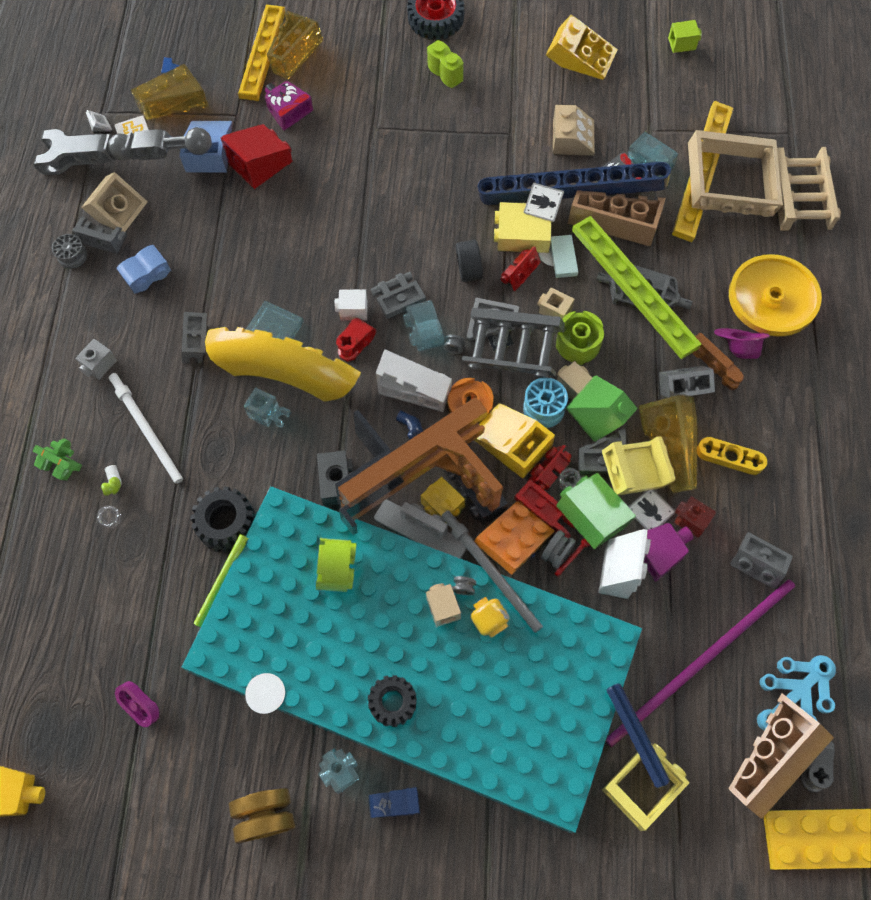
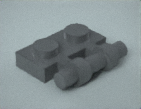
M410 271L405 274H397L394 279L387 282L381 281L377 283L378 286L370 289L374 297L382 294L377 297V303L386 319L426 302V296L417 281L407 283L413 280ZM397 286L400 287L390 292V289H393Z

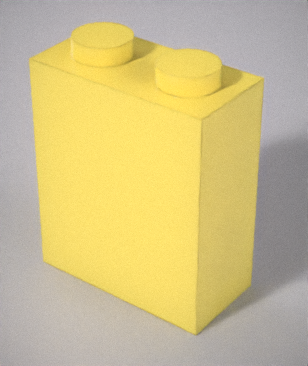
M500 202L499 211H495V224H499V228L494 229V242H498V251L521 252L526 249L531 250L535 246L538 253H549L551 221L524 214L526 203Z

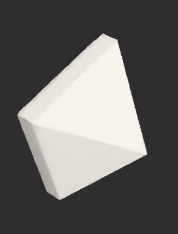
M87 110L86 114L92 131H112L105 115Z

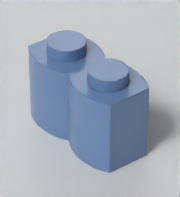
M154 245L145 247L136 256L126 259L117 267L120 275L134 294L147 290L153 282L164 279L171 271L168 263Z

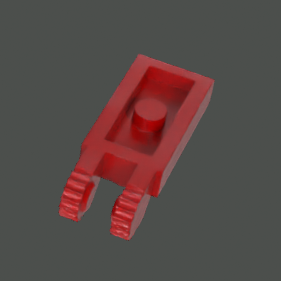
M529 480L515 495L514 499L516 501H519L550 528L555 530V533L561 530L565 533V537H570L569 532L558 523L561 518L570 527L576 529L556 506L558 501L532 480Z

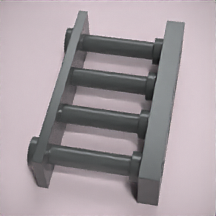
M472 308L471 318L479 326L473 357H462V361L468 365L469 369L481 371L482 368L534 374V377L537 378L555 377L556 372L552 367L548 366L553 335L556 332H564L565 323L561 317ZM490 324L498 325L500 328L494 360L482 358L487 327H490ZM512 327H519L522 330L516 362L503 361L508 333ZM534 329L544 332L539 365L525 364L531 332Z

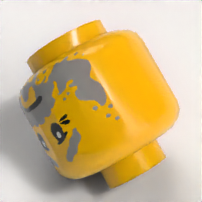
M487 597L473 605L476 610L472 612L470 618L481 635H489L492 638L508 627L509 615L498 599L488 601Z

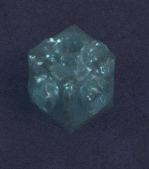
M334 748L322 756L324 761L319 763L322 771L318 774L325 786L331 785L337 794L361 779L355 770L358 763L351 752L345 754L342 749L337 751ZM342 765L341 771L335 773L336 767Z

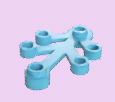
M816 656L810 662L794 661L790 657H784L778 661L777 668L783 674H789L792 671L809 673L803 680L776 678L772 674H766L760 679V686L766 691L773 689L792 690L786 697L794 703L800 699V708L816 721L817 719L813 716L811 687L817 682L819 700L816 702V707L818 711L827 714L835 709V702L830 698L829 680L835 676L836 667L833 661L826 656ZM783 661H786V662L789 663V665H790V669H789V670H786V669L783 667V665H782ZM820 664H823V665L826 666V668H827L826 673H825V672H822V671L820 670V668H819V665H820ZM766 678L772 680V687H769L765 684ZM822 701L828 702V710L823 708ZM779 704L772 710L767 709L759 713L757 723L763 731H765L768 725L766 723L767 716L770 713L774 714Z

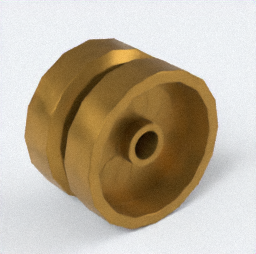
M287 788L252 793L229 803L231 818L236 820L249 818V820L239 823L233 828L235 843L254 841L295 829L292 813H275V811L284 809L291 803Z

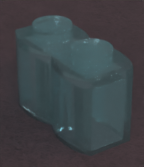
M432 300L406 306V314H403L406 328H411L412 332L409 333L412 346L416 345L419 352L444 345V335Z

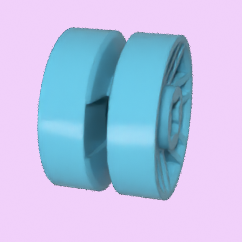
M539 378L533 381L526 389L523 405L524 415L538 421L546 428L557 425L564 416L568 401L565 387L559 381L552 378Z

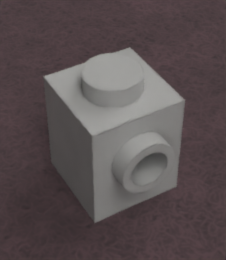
M95 339L75 358L81 365L79 370L88 377L93 375L98 380L117 362L111 350Z

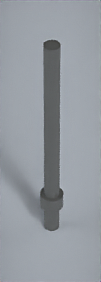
M449 510L444 512L441 517L452 529L451 533L457 541L461 540L535 633L543 628L542 624L469 536V530L463 523L460 524Z

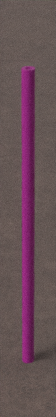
M789 579L785 581L635 713L639 721H643L795 587V584ZM621 724L606 738L605 742L611 748L628 734L624 724Z

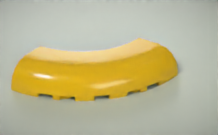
M224 327L211 329L206 336V352L210 359L233 376L250 375L277 380L304 390L324 402L344 397L356 384L361 373L338 358L332 361L322 356L323 351L312 347L303 348L302 342L285 337L284 340L272 338L273 334L266 331L255 330L253 332L237 327L236 331H229L228 328Z

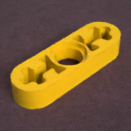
M712 437L703 438L696 449L697 455L702 460L751 475L760 474L767 465V458L763 453ZM706 445L711 446L710 449L712 451L710 453L706 452ZM721 448L723 450L721 451L720 456L718 457V450ZM725 452H735L738 459L736 461L728 460ZM744 455H745V456H746V457L744 458L745 462L742 464V463H740V462L742 461V459H743V457H744ZM752 459L757 460V467L753 466V462H751Z

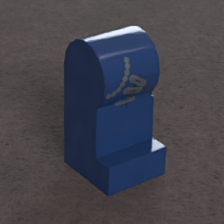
M417 787L368 796L370 818L420 814Z

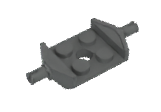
M634 265L671 309L678 305L690 310L693 301L680 298L678 281L675 277ZM598 272L596 281L609 284L612 304L616 305L618 300L635 306L610 275Z

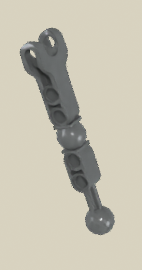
M198 127L190 129L185 136L171 137L168 132L158 129L130 132L128 135L118 133L113 136L111 134L66 136L59 129L46 130L43 132L41 140L50 150L36 156L34 167L44 175H59L74 165L107 163L109 161L113 162L116 159L125 161L130 158L132 160L164 159L167 157L168 150L187 148L192 154L203 155L211 148L212 139L205 129Z

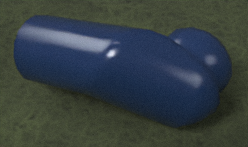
M400 410L396 421L408 426V438L412 439L423 432L418 418Z

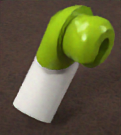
M111 465L105 468L109 482L101 485L105 496L117 494L122 484L117 466Z

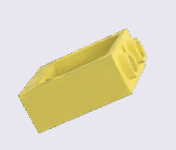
M655 743L652 746L674 785L646 815L618 786V783L641 760L638 752L602 789L640 831H645L689 784L683 769L677 764L672 765L665 758L666 753Z

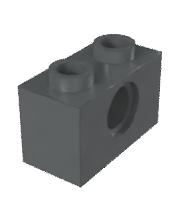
M345 450L317 454L320 495L323 506L338 505L335 483L338 481H332V477L341 475L343 479L350 472H353L352 458L347 459Z

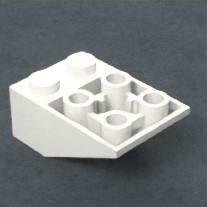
M643 529L609 539L605 547L599 593L628 599L632 592H636L637 586H640L647 572V564L643 563L645 554L648 555L651 540L646 539L648 530Z

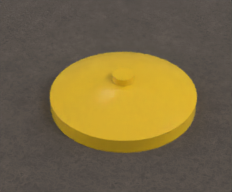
M761 255L746 261L737 269L729 286V300L736 316L749 328L759 333L769 334L770 336H788L802 331L813 321L821 306V289L815 276L798 261L781 255Z

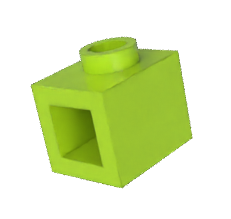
M695 20L672 23L668 39L673 53L696 50L698 41L701 40L702 36L701 29L698 28Z

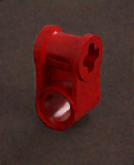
M354 318L336 339L339 357L344 361L354 360L372 342L376 335V329L360 318Z

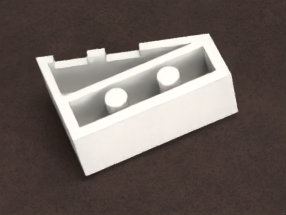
M384 350L376 371L379 394L444 412L452 387V378L388 350Z

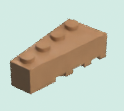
M577 190L571 206L568 224L575 225L591 216L606 234L651 246L666 198L658 197L657 200H647V196H638V199L625 198V194H617L612 197L606 196L602 192Z
M783 693L778 699L780 704L775 713H770L766 721L768 725L761 737L758 736L753 744L754 750L750 758H745L729 787V790L761 819L834 738L818 721Z

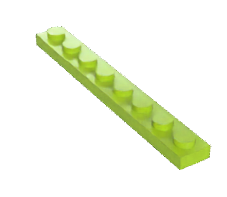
M591 216L573 226V233L681 360L700 348L701 343Z

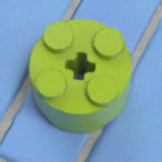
M588 311L568 313L562 318L565 323L564 332L557 333L556 349L566 360L570 362L575 361L578 365H583L594 359L600 351L604 338L603 324L599 317Z
M320 538L316 590L347 592V589H352L354 568H349V564L354 565L356 543H351V540Z

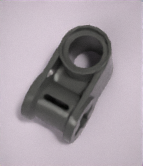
M832 741L801 774V784L807 791L819 792L833 783L835 749Z

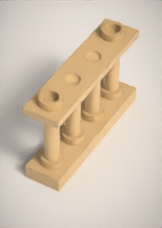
M821 147L816 158H788L785 156L784 148H777L783 205L777 211L780 230H790L793 222L797 219H826L827 230H832L835 223L840 219L841 211L837 207L830 171V156H827L826 147ZM787 167H816L817 175L791 176L788 173ZM790 184H819L821 193H794V191H791ZM822 201L824 210L797 211L796 208L794 209L793 202Z

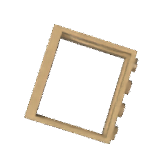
M700 130L695 131L688 142L692 208L773 217L783 205L776 140ZM702 152L760 158L762 160L765 199L705 193Z

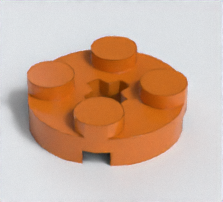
M464 378L457 381L451 387L447 399L450 413L464 405L468 396L471 399L476 397L488 411L487 415L492 411L493 392L485 382L475 381V378Z

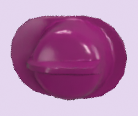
M729 328L714 330L716 335L727 338L730 351L742 359L759 358L763 340L770 336L766 333H752Z

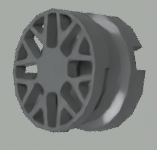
M61 235L52 244L54 256L61 266L65 268H77L87 259V250L76 235Z
M558 531L547 545L541 559L545 562L550 561L552 566L558 569L573 549L576 540L573 538L568 539L565 537L564 532Z

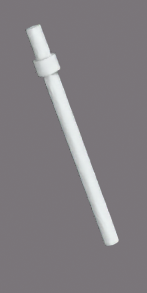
M116 373L111 374L109 380L116 389L117 397L125 403L174 483L182 482L183 477L132 399L130 389L122 383Z

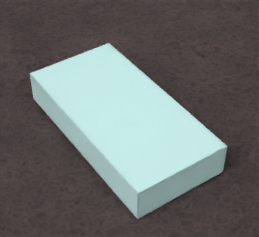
M572 235L552 236L550 247L556 278L577 276L578 268Z

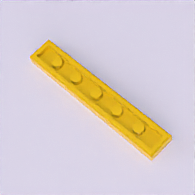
M265 6L238 92L239 99L259 101L285 16V7Z

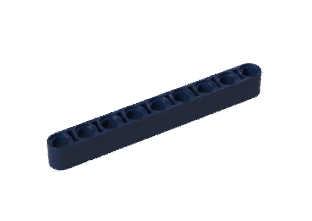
M651 162L496 176L481 179L477 187L481 202L485 205H498L500 202H527L531 189L527 188L532 187L533 183L547 187L555 185L551 188L564 191L562 199L575 198L577 190L602 192L606 195L661 191L670 184L671 168L665 162Z

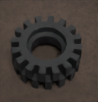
M392 675V677L384 676V679H378L375 682V686H372L370 689V695H368L369 710L376 721L384 726L397 727L400 724L404 725L408 719L410 720L413 717V713L416 711L417 698L415 690L410 682L408 683L403 677L398 678L397 675ZM390 691H396L403 697L401 708L393 712L386 710L382 705L384 695Z

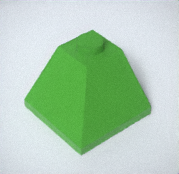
M594 376L566 409L591 439L597 441L624 425L637 410V407L624 391L602 378Z

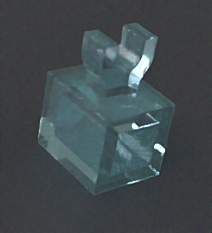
M256 387L243 406L248 418L267 427L274 421L277 426L282 428L284 422L278 419L280 415L287 417L291 415L289 409L279 407L275 396Z

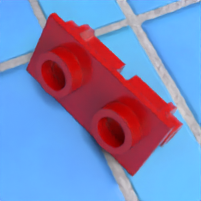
M535 246L531 250H522L521 254L513 261L516 266L510 265L501 274V281L504 284L511 283L513 291H516L541 263Z
M566 446L551 447L545 453L544 457L546 459L543 463L537 464L531 470L530 474L532 476L529 480L536 482L543 490H548L558 478L552 470L554 469L558 474H561L571 462V454L567 451L563 452Z

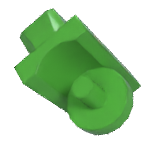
M64 438L59 442L52 441L50 444L52 448H42L35 445L33 452L38 454L34 463L35 467L49 471L52 464L55 463L57 465L52 475L59 480L66 481L73 471H80L82 464L67 457H71L74 454V451L70 449L71 442Z

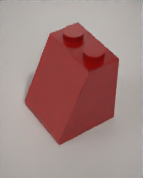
M264 124L220 137L228 164L254 189L293 162L291 157L292 150L286 141L282 142L273 129L269 130Z

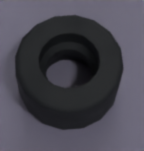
M477 240L456 243V255L462 282L482 279L483 267Z

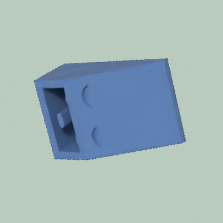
M191 121L184 136L192 128H203L210 134L212 146L203 155L192 154L187 148L180 149V159L185 172L227 173L228 160L220 137L231 133L232 121Z

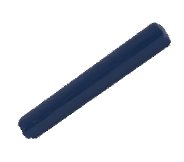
M617 683L607 688V693L655 787H664L670 782V779L621 684Z

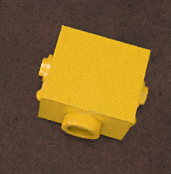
M442 476L421 494V504L425 507V512L431 516L436 514L441 517L444 512L449 510L454 517H457L465 507V499Z

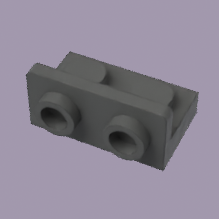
M747 532L730 564L775 589L785 577L793 556Z

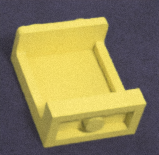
M661 436L648 442L622 445L621 441L613 442L602 450L612 487L617 495L664 488L675 481L674 469L671 466L667 448Z

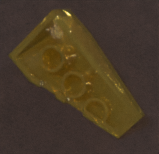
M677 395L639 405L641 424L645 435L649 436L650 441L661 436L667 448V454L675 476V481L669 484L673 493L697 489V415L694 397Z

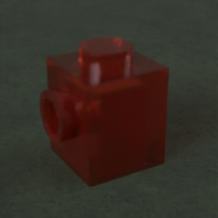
M691 496L687 503L681 501L674 513L678 516L674 523L682 528L687 527L694 536L699 538L713 519L716 511Z

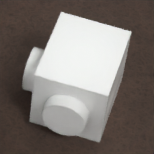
M339 290V298H335V312H339L340 320H353L356 317L361 320H367L368 300L366 290Z

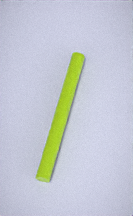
M242 534L239 535L194 621L196 626H202L232 563L243 551L249 539Z

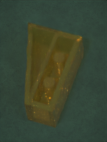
M287 11L285 22L280 24L279 35L274 37L267 57L273 73L289 79L323 42V38L317 21Z
M185 64L131 89L137 107L146 120L171 115L172 111L181 109L184 112L190 111V108L195 106L209 107L204 90Z

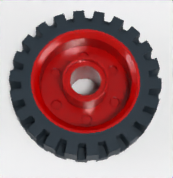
M408 0L407 14L409 25L412 30H415L417 35L421 34L423 38L428 35V39L432 40L433 36H436V40H440V36H443L444 39L448 38V34L453 36L455 31L458 32L463 25L464 1Z

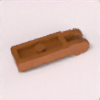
M702 333L696 335L695 337L699 340L701 346L693 352L694 356L702 359L709 368L714 369V374H718L722 378V384L727 386L729 390L737 389L740 385L739 383L744 379L740 369Z

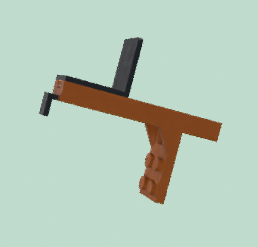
M476 397L393 452L359 410L353 412L355 433L375 458L335 483L338 504L341 506V509H339L340 518L352 535L358 533L357 524L355 523L356 519L435 466L460 475L464 485L469 489L472 488L477 494V500L483 507L487 506L491 512L499 507L503 486L467 445L485 432V427L479 425L478 422L487 417L488 411Z

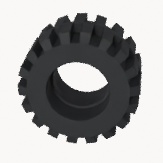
M225 486L221 490L219 487H216L214 492L210 493L208 490L205 492L206 496L204 498L199 497L197 499L199 504L198 506L193 505L192 511L194 514L191 515L190 520L193 522V530L206 547L212 548L215 552H220L222 549L224 553H230V549L234 547L239 535H247L256 514L247 497L241 494L239 490L234 488L232 491L230 487ZM228 510L237 512L235 521L228 528L221 530L212 528L213 521L219 513Z

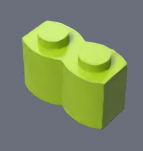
M437 40L427 47V61L430 71L440 76L442 82L450 88H454L463 82L462 59L457 54L451 52L450 48L442 41Z

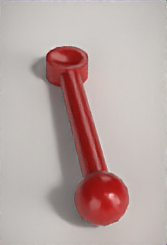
M585 538L581 540V545L554 573L557 577L563 573L585 547L590 545Z

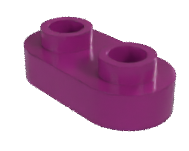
M127 681L116 688L115 698L118 704L140 726L148 727L158 720L159 708L157 704L138 685Z

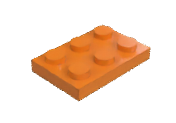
M517 501L478 535L474 542L482 551L512 575L553 535L555 530Z

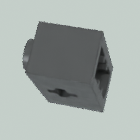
M696 366L659 372L661 395L669 399L715 392L714 369Z

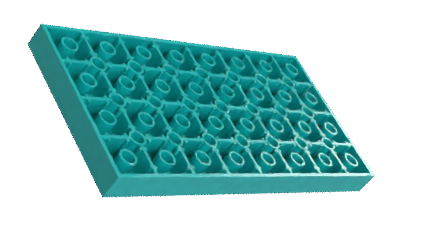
M270 486L246 535L249 539L241 554L232 563L181 668L190 674L245 697L246 688L254 677L264 673L273 674L280 678L285 687L284 700L276 710L571 834L576 833L616 710L607 693V688L617 683L621 684L623 688L642 628L502 575L542 624L543 628L535 633L481 566L358 519L355 520L358 533L352 535L342 522L340 512ZM320 538L351 540V543H356L354 565L349 564V568H354L352 589H347V592L316 590ZM457 576L476 580V585L473 586L475 590L474 595L468 596L454 593L461 612V619L436 627L426 599V592L430 591V587L441 583L444 586L451 584V587L456 585L453 582L454 577ZM487 597L488 601L498 599L509 615L508 627L492 638L489 635H481L470 618L472 612L476 610L473 605ZM387 675L388 677L397 675L398 678H405L413 686L417 698L416 711L413 713V717L410 720L408 719L406 724H400L397 727H387L377 722L368 706V695H370L371 687L375 686V682L378 679L382 680ZM396 691L387 692L382 699L383 707L391 712L397 711L403 704L402 695Z

